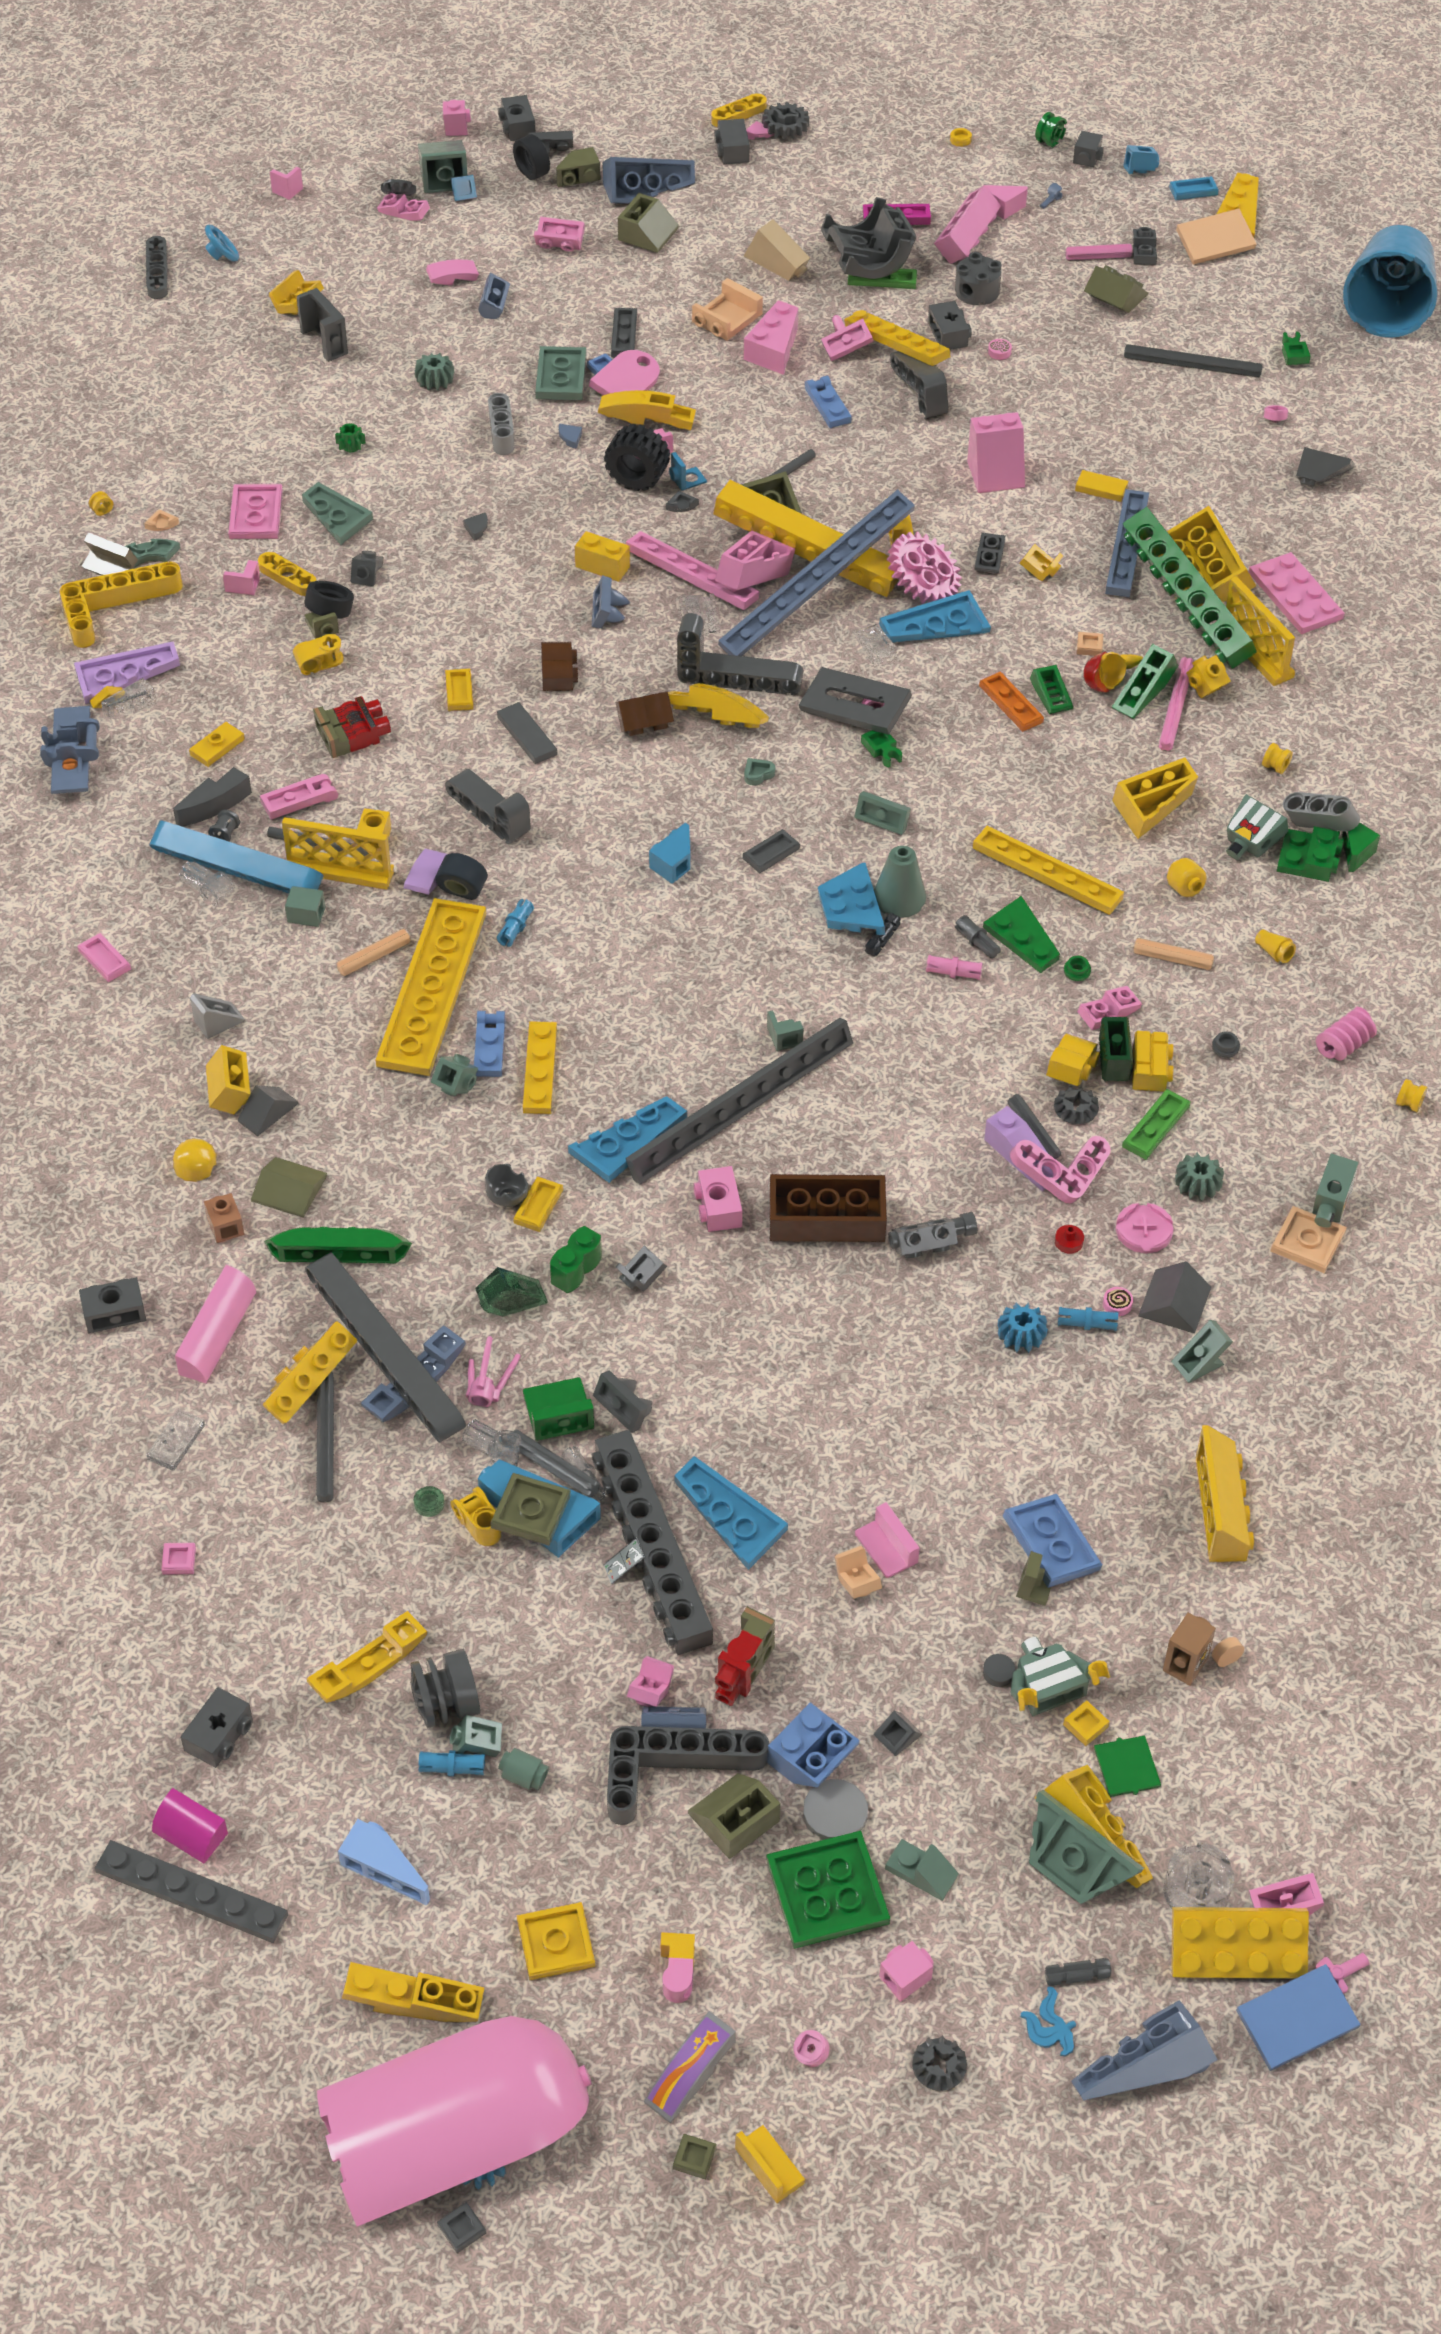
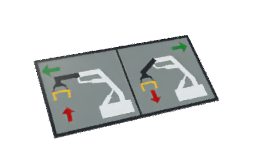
M637 1537L604 1564L611 1584L645 1557Z

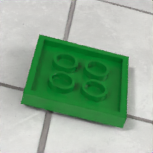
M861 1830L766 1854V1862L794 1949L890 1924V1915Z

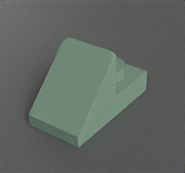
M1209 1320L1171 1362L1187 1382L1190 1383L1223 1366L1224 1364L1219 1357L1233 1341L1216 1321Z
M901 1839L885 1864V1870L941 1901L944 1900L959 1875L956 1869L933 1844L925 1852Z

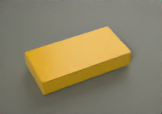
M1082 470L1076 483L1075 491L1122 502L1129 481Z
M471 669L445 670L448 711L473 710Z
M537 1176L528 1191L527 1197L523 1200L513 1218L514 1224L540 1232L563 1192V1185Z

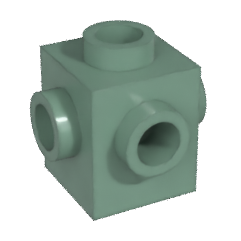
M460 1054L440 1057L431 1083L441 1087L442 1092L451 1096L468 1093L476 1083L478 1067L470 1064L471 1060Z

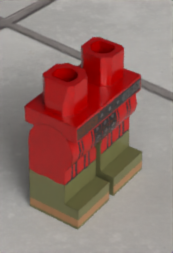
M359 696L355 698V701H347L341 706L329 710H324L323 706L313 709L316 727L331 758L366 748L371 744H379V736L391 733V726L387 716L380 717L383 716V711L378 699L365 703L363 697Z
M748 1606L741 1615L742 1631L740 1635L732 1639L728 1644L727 1652L722 1650L718 1657V1674L715 1677V1684L718 1685V1689L715 1692V1698L729 1706H733L739 1694L747 1697L751 1691V1684L775 1648V1619Z

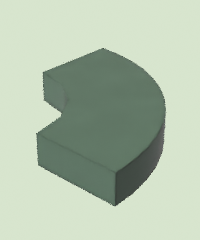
M150 539L151 542L137 545L134 542L124 547L130 548L138 559L134 566L135 568L148 561L168 562L180 549V543L168 539Z

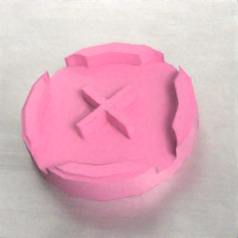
M1135 1203L1124 1208L1117 1218L1116 1233L1118 1239L1125 1247L1135 1252L1147 1254L1162 1250L1172 1240L1173 1221L1163 1208L1147 1203V1206Z

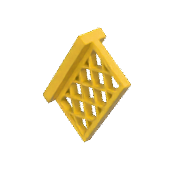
M1237 576L1231 578L1226 607L1252 639L1257 653L1248 658V660L1273 686L1293 679L1296 671L1290 666L1295 642L1294 635Z
M284 817L282 828L288 861L319 871L323 874V879L388 889L395 870L394 865L390 863L387 834ZM291 828L299 829L304 834L298 836ZM316 833H323L326 836H328L329 839L323 840ZM343 837L351 838L355 843L350 845ZM310 838L317 846L313 848L305 840ZM335 842L343 850L338 852L331 844ZM368 842L381 843V847L375 849ZM362 847L369 854L363 856L356 849Z

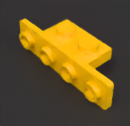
M338 1321L334 1322L315 1344L309 1348L303 1346L292 1357L295 1363L290 1369L285 1366L276 1375L274 1380L277 1384L270 1390L272 1394L265 1400L263 1406L282 1424L287 1423L357 1343V1339Z

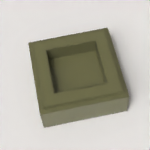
M683 2134L673 2163V2170L706 2180L717 2144Z

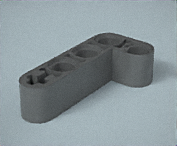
M899 351L892 352L890 354L891 367L896 375L918 393L920 413L925 415L924 419L947 414L949 408L948 393L944 373L936 365H928Z
M465 769L445 782L447 793L468 812L471 810V814L485 826L489 825L490 827L488 828L500 839H505L506 844L512 843L530 831V808L522 794L516 792L505 799L470 769Z

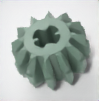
M431 353L429 356L422 355V359L416 360L415 378L419 382L420 387L426 386L428 391L435 387L438 391L440 386L447 388L448 384L453 383L454 365L450 361L449 356L442 357L441 353L437 355Z
M1196 1152L1194 1158L1186 1155L1176 1168L1175 1185L1179 1186L1180 1194L1189 1192V1199L1193 1198L1194 1195H1198L1201 1201H1203L1205 1195L1213 1199L1216 1192H1219L1223 1185L1224 1171L1223 1168L1219 1167V1160H1210L1209 1154L1201 1157L1198 1152Z

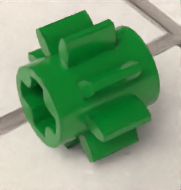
M352 423L344 424L340 427V433H335L336 444H339V450L349 453L361 450V444L366 443L365 433H362V428Z

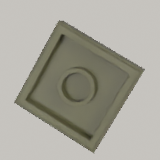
M512 1473L491 1520V1528L549 1546L571 1497V1490Z

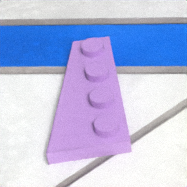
M168 642L75 662L74 666L85 704H87L106 686L122 687L124 689L178 667L180 662L174 642Z

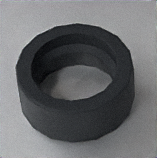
M530 134L514 142V160L523 175L529 180H535L548 174L550 170L549 155L544 144L537 136Z
M313 581L307 587L304 604L309 611L317 615L324 616L335 613L337 619H342L351 614L354 594L347 587L335 582Z

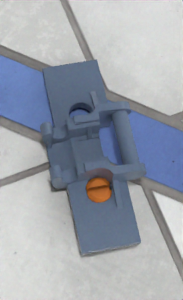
M90 706L54 709L53 734L48 732L46 726L41 728V738L45 745L40 747V756L44 764L52 768L51 794L88 791L89 761H95L99 757L97 732L100 729L99 721L90 718ZM86 742V746H79V743Z

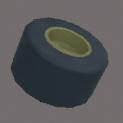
M461 853L445 855L435 876L437 885L443 891L469 900L478 898L488 878L487 870L481 863Z

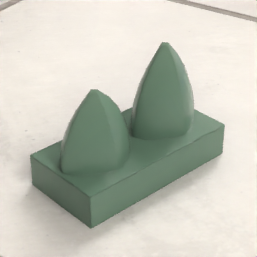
M863 791L859 794L854 818L902 835L906 831L911 808Z

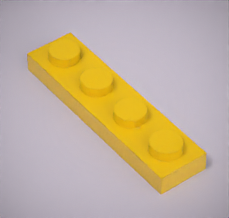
M529 1021L523 1113L551 1114L557 1022Z

